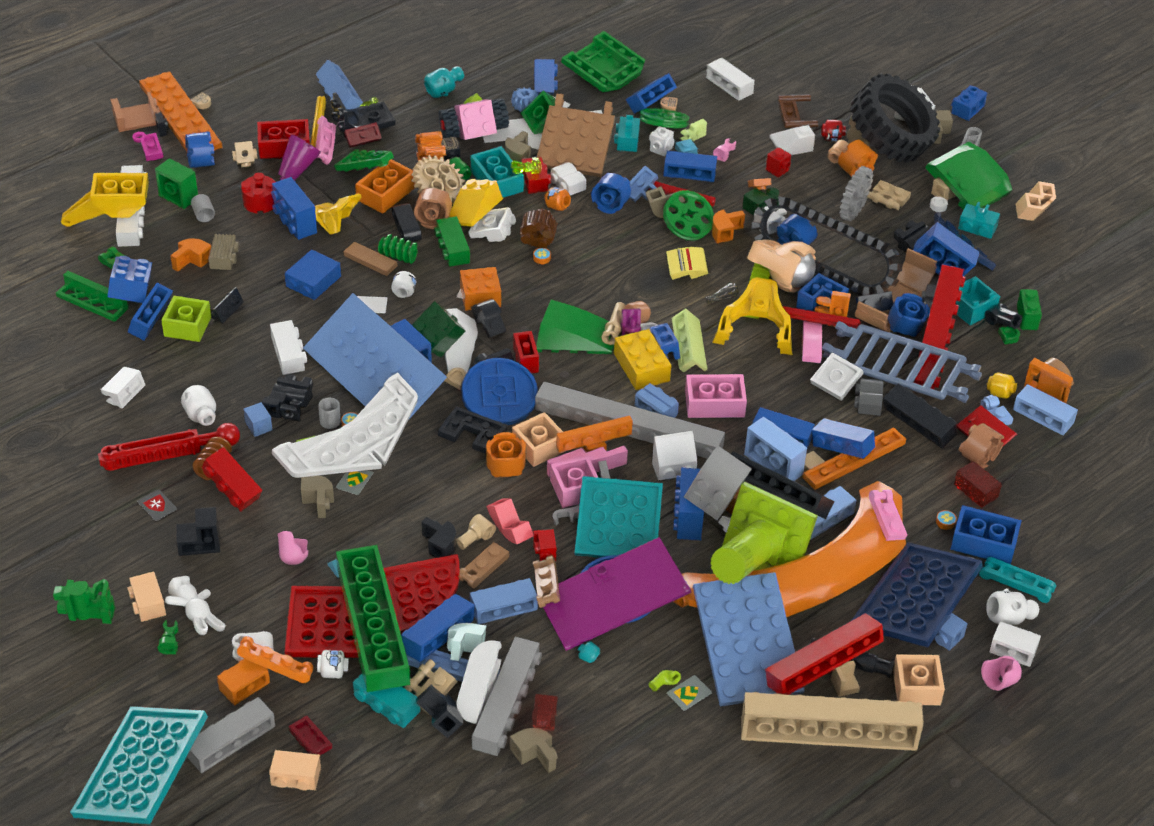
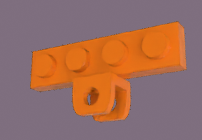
M629 415L557 433L556 448L559 453L583 447L587 452L604 447L607 451L605 441L632 434L633 420Z

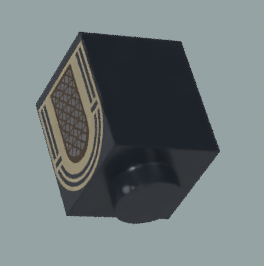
M456 136L442 138L441 145H444L446 148L444 161L446 162L455 157L460 158V146Z

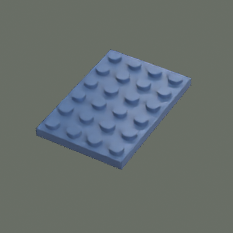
M776 573L746 576L735 584H727V582L724 583L722 580L694 584V595L719 705L726 706L744 703L745 692L775 694L776 692L767 686L765 669L795 653ZM804 687L798 689L790 695L803 694L805 691Z

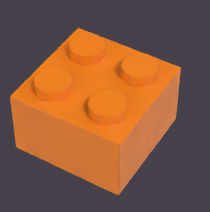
M496 267L460 270V288L465 311L471 310V306L489 299L495 300L499 307H501V288Z

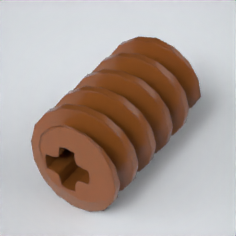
M221 437L209 439L192 465L193 470L200 478L212 480L204 474L202 469L203 463L206 458L222 447L231 453L232 447L227 440Z

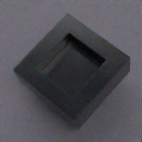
M162 112L155 113L160 137L166 136V129L168 128L167 118H163Z

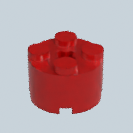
M255 173L252 177L243 181L241 189L244 208L252 213L272 211V206L274 205L271 191H273L272 183L276 181L268 176H264L263 173Z

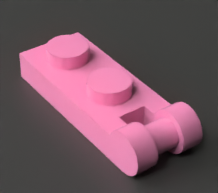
M870 491L869 499L886 541L905 540L907 532L894 504L892 491Z

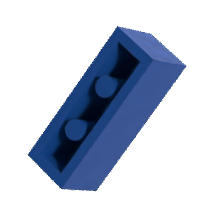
M668 73L628 97L626 101L633 113L647 108L677 88Z
M667 151L664 176L714 182L717 156Z
M156 283L132 318L128 333L145 340L168 306L173 291Z
M759 408L752 424L764 416L808 449L812 440V429L815 424L768 409Z
M822 419L812 429L813 446L863 459L875 448L873 430L828 419Z

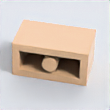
M150 572L129 578L131 586L127 587L130 599L135 600V602H132L134 614H139L141 622L165 616L164 601L155 573Z
M275 750L270 768L271 785L280 788L290 787L300 790H316L321 770L320 755Z

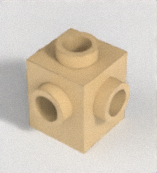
M252 141L235 143V151H232L233 161H237V165H241L242 168L251 167V164L255 162L254 159H257L256 148L253 149Z

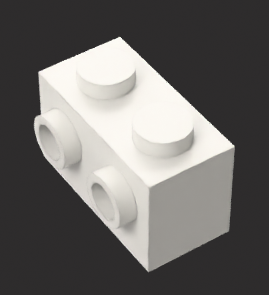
M1000 621L989 652L1001 657L1011 656L1018 663L1030 667L1041 636Z

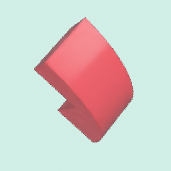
M502 498L486 506L495 525L510 542L519 544L533 537L529 521L519 520L511 498Z

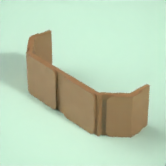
M908 248L902 271L899 272L897 277L899 280L898 284L887 289L892 291L893 304L898 296L900 297L905 293L921 297L922 291H926L927 284L931 283L935 275L937 261ZM860 301L858 302L855 313L856 318L886 332H892L888 321L890 310L879 311Z

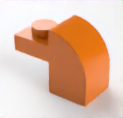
M723 209L713 216L712 236L716 243L733 240L734 230L744 228L745 213L743 210L726 214Z
M185 239L178 243L179 249L171 255L172 268L176 271L181 270L190 262L201 268L209 262L211 245L200 239Z

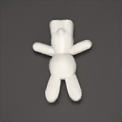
M188 576L175 577L170 581L168 593L171 596H167L165 602L171 605L185 606L186 616L193 622L198 634L205 635L207 633V624L219 632L225 629L226 625L210 612L209 605L205 601L211 595L208 589L197 594Z

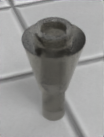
M729 282L715 292V294L705 297V300L709 304L717 300L737 299L739 291L736 284Z

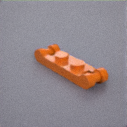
M250 636L243 637L237 649V654L240 657L301 683H307L313 672L314 667L312 663L298 662L289 655H282L273 651L270 647L256 644Z

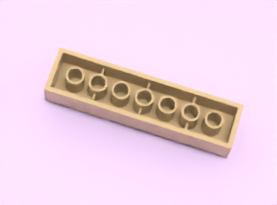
M745 692L741 717V740L917 751L923 728L922 703Z

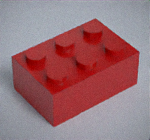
M308 119L257 122L260 159L283 158L292 134L310 145Z

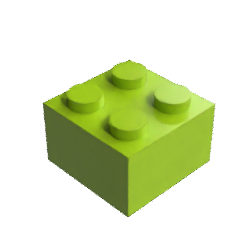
M173 296L162 318L164 337L200 342L211 319L209 301Z

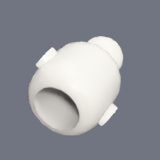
M193 385L187 388L181 397V403L188 418L204 426L211 425L216 417V402L210 391L201 385Z
M1008 589L990 595L986 604V611L989 619L996 624H999L1001 621L1006 624L1018 625L1025 618H1036L1039 613V606L1033 600H1026L1022 593L1010 592Z

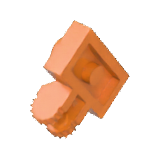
M832 291L831 299L818 296L816 303L823 305V307H815V312L847 317L851 294Z

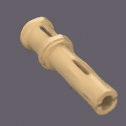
M622 302L616 303L611 319L605 325L602 340L606 344L614 345L615 337H618L621 332L622 309L625 308V304Z

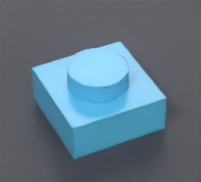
M691 139L675 143V148L678 152L697 154L698 148Z

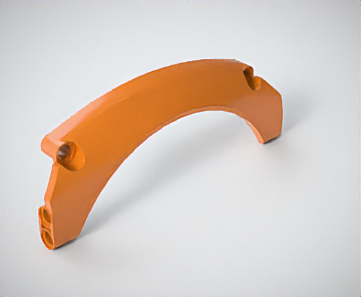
M879 481L860 489V507L857 515L847 529L836 539L804 557L770 568L755 570L747 576L776 573L786 617L812 608L842 594L883 568L906 545V538L905 540L886 541L869 499V493L872 490H878L879 492L891 490L894 504L903 523V502L900 494ZM683 573L682 576L690 587L691 593L673 602L680 607L689 605L697 608L693 585L718 581L719 578L715 574Z

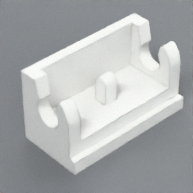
M123 367L101 389V392L111 397L106 400L108 403L123 408L145 386L140 370Z

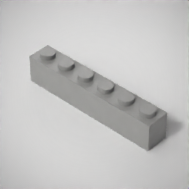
M519 637L514 638L472 735V749L498 756L501 748L504 749L507 742L506 734L513 729L514 715L520 712L522 697L525 698L528 692L527 684L533 680L535 665H539L542 658V653L539 652V643Z

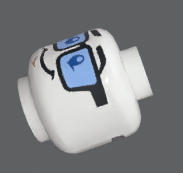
M407 271L398 272L392 282V292L400 298L410 297L414 293L417 282L415 276Z
M324 650L322 655H318L317 672H321L323 678L339 679L343 676V671H348L349 658H344V653L339 650Z

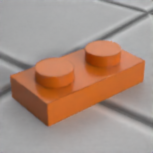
M771 178L748 181V187L757 188L758 190L767 189L766 186L771 185Z

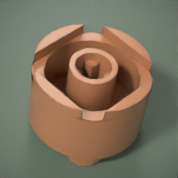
M425 188L422 190L414 208V215L423 227L434 229V227H437L436 220L449 217L452 208L449 193L436 188Z
M984 423L978 426L973 425L968 432L969 437L960 445L959 451L962 452V456L984 469L989 466L986 463L989 460L993 462L1000 453L1004 444L1001 439H1004V436Z

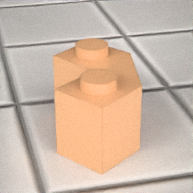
M1038 181L1029 193H1025L1016 203L1017 217L1033 221L1043 213L1056 199L1054 184Z

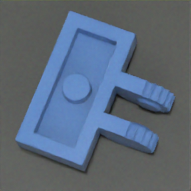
M644 166L630 181V199L636 202L643 196L647 200L645 192L649 188L651 190L657 188L653 183L658 179V175Z

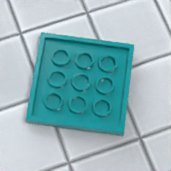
M583 476L575 555L598 558L622 555L658 538L663 483Z

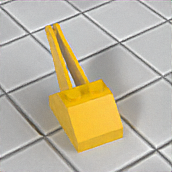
M94 173L91 190L62 214L61 223L69 227L103 214H107L111 218H130L146 204L149 182L148 173Z

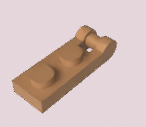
M493 542L470 564L460 569L459 580L468 582L467 584L473 589L476 588L509 558V551Z

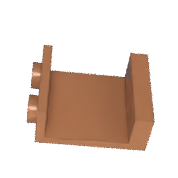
M150 92L147 93L148 104L120 108L117 98L111 99L112 111L119 132L156 125L155 113H160L157 108L156 99L152 98Z

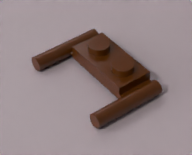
M811 95L778 96L779 109L785 128H797L807 125L809 127H818V120L801 121L796 102L811 101Z

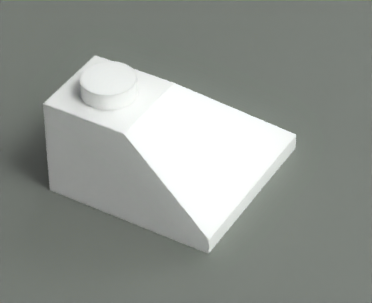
M807 125L770 134V139L776 148L779 147L791 155L813 151L815 134Z

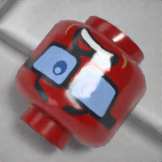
M826 120L825 123H822L821 136L826 141H838L842 139V136H845L846 126H843L841 120Z

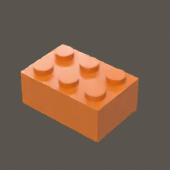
M393 160L388 161L389 164L384 167L378 166L355 184L356 194H361L359 202L381 213H385L415 189L414 185L416 182L412 181L413 176L411 175L413 170Z

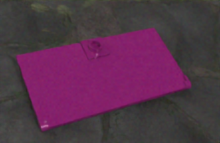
M660 537L559 583L560 602L548 603L543 609L556 631L563 648L567 651L691 593V589Z

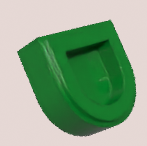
M1010 327L999 328L998 333L1005 345L1019 341L1020 331L1018 329Z

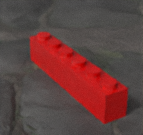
M866 613L766 668L767 686L776 693L790 695L884 642L882 624Z

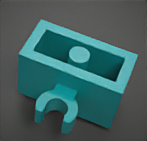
M633 115L620 117V123H616L614 138L617 150L637 152L640 118H633Z
M977 202L976 206L966 204L960 217L958 229L992 239L998 226L1000 213L990 211L988 204L985 209L980 208V202Z

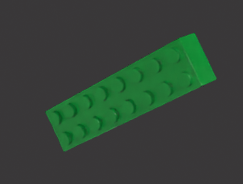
M373 545L336 551L337 570L366 691L373 692L410 685V668L378 546Z

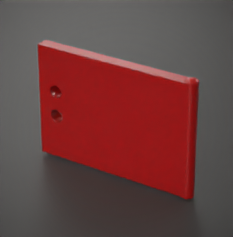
M982 405L957 424V428L969 437L968 432L973 425L978 426L984 423L1004 436V439H1001L1004 443L1003 446L1017 435L1016 432Z

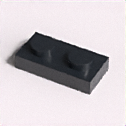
M892 291L855 297L856 305L860 301L879 311L891 310L893 306Z

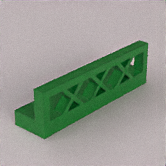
M70 271L63 274L65 285L56 292V297L114 322L128 310L127 300L107 297L109 288ZM68 290L75 292L72 294H65V292ZM87 297L89 300L81 301L78 298ZM101 303L104 306L95 307L92 304ZM108 310H117L114 314L107 312Z

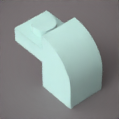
M460 623L450 627L447 649L451 651L450 660L459 661L463 651L472 653L479 644L485 642L486 626Z

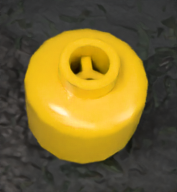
M995 373L993 376H990L987 389L991 395L1007 399L1012 394H1015L1017 383H1015L1012 375Z

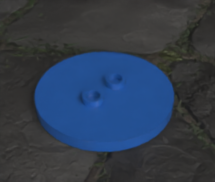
M505 358L483 360L475 364L464 377L462 399L468 411L508 426L524 420L535 407V396L538 393L537 383L530 371L518 362Z

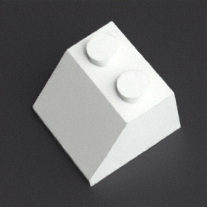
M692 431L654 437L652 465L658 480L676 478V475L681 474V467L697 468V456Z

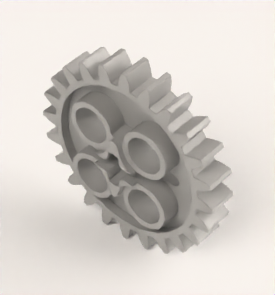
M862 166L861 168L859 167L858 171L856 170L855 175H852V180L849 181L845 188L846 192L841 200L842 204L839 213H841L840 217L842 219L852 221L858 215V212H861V208L866 203L867 195L870 193L869 189L872 187L871 183L874 176L872 174L873 171H871L872 169Z

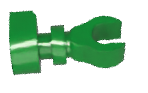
M166 620L163 623L164 633L159 640L158 651L166 655L176 654L178 642L176 641L175 634L178 633V623L175 620L174 626L168 627Z

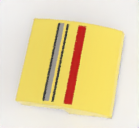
M686 247L667 251L672 280L686 275H690L691 279L708 274L703 248Z

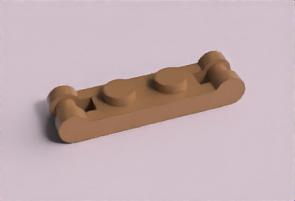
M553 555L546 557V560L533 561L537 588L536 598L539 607L547 606L546 604L551 602H560L557 568Z

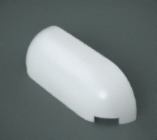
M499 641L483 642L470 655L457 698V709L467 722L478 724L496 682L501 664V659H497L498 651L501 649Z

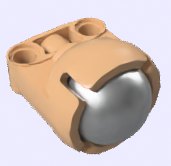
M757 240L753 242L747 257L750 261L769 268L772 280L777 282V286L790 293H794L801 286L806 285L813 278L816 269L815 250L812 246L799 241H792L781 245L772 240Z

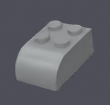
M717 446L702 466L684 498L718 520L748 476L751 468Z

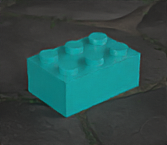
M502 146L471 155V172L477 180L497 181L503 198L524 192V175Z

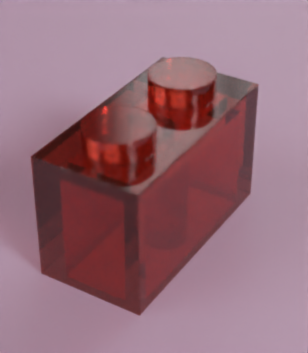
M974 461L957 471L954 485L959 490L964 492L980 507H984L997 499L1002 486L998 480Z

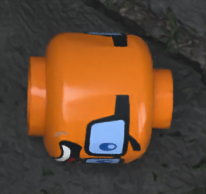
M552 187L545 194V203L550 209L563 211L570 205L571 197L566 189Z

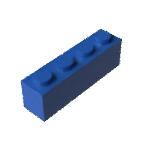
M457 594L446 599L440 606L431 610L427 616L418 620L415 625L401 634L406 654L419 662L423 661L448 641V630L450 627L474 621L475 604Z

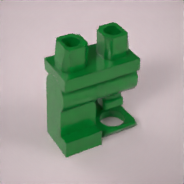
M102 579L96 582L92 588L88 586L86 581L74 582V580H67L66 586H55L53 597L54 600H58V614H68L70 621H76V618L79 620L97 618L102 619L104 624L112 623L116 607L107 580Z

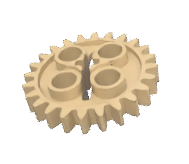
M429 155L427 158L423 157L419 160L411 174L413 176L412 181L416 182L414 187L419 188L417 193H421L425 188L447 191L452 204H454L460 189L464 186L465 180L461 179L464 175L458 174L460 169H455V164L450 165L449 160L445 162L443 157L438 159L436 155L433 158Z

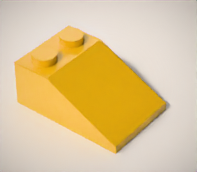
M487 179L468 180L460 189L448 218L457 216L460 226H474L503 199L497 181H489Z

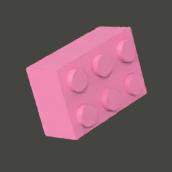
M743 374L686 375L685 396L688 418L745 417L747 399Z

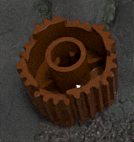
M541 208L537 211L525 212L520 228V240L522 243L537 248H547V245L552 244L558 223L552 217L550 210L547 211V209Z

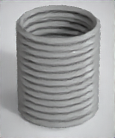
M205 194L195 196L191 201V205L197 219L201 222L212 220L215 211L209 197Z
M331 397L322 399L318 404L320 424L327 429L336 428L341 423L339 401Z

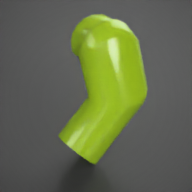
M663 670L649 683V687L653 691H657L662 685H675L681 680V674L678 671Z

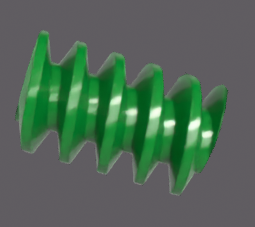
M388 234L386 238H381L378 245V253L412 265L417 257L418 244L414 242L411 246L410 240H407L405 243L404 238L399 240L398 236L392 238V234Z

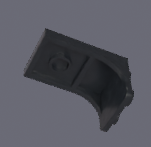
M333 93V99H331V105L334 109L332 118L334 122H337L338 129L343 134L345 130L376 122L379 129L396 125L395 118L384 101L354 109H346L338 94Z

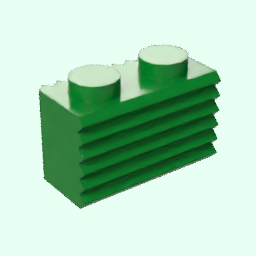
M1021 289L1017 302L1018 314L1022 315L1020 329L1038 330L1042 316L1038 291Z

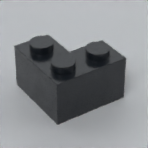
M216 507L195 509V523L177 524L179 556L220 553V532Z

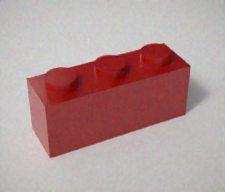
M224 447L205 459L202 466L204 474L215 482L218 490L225 493L234 507L243 511L259 499L263 490Z

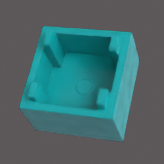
M976 276L965 281L964 287L959 288L962 291L960 302L956 301V304L959 305L957 315L969 325L984 319L987 310L999 305L1000 295Z

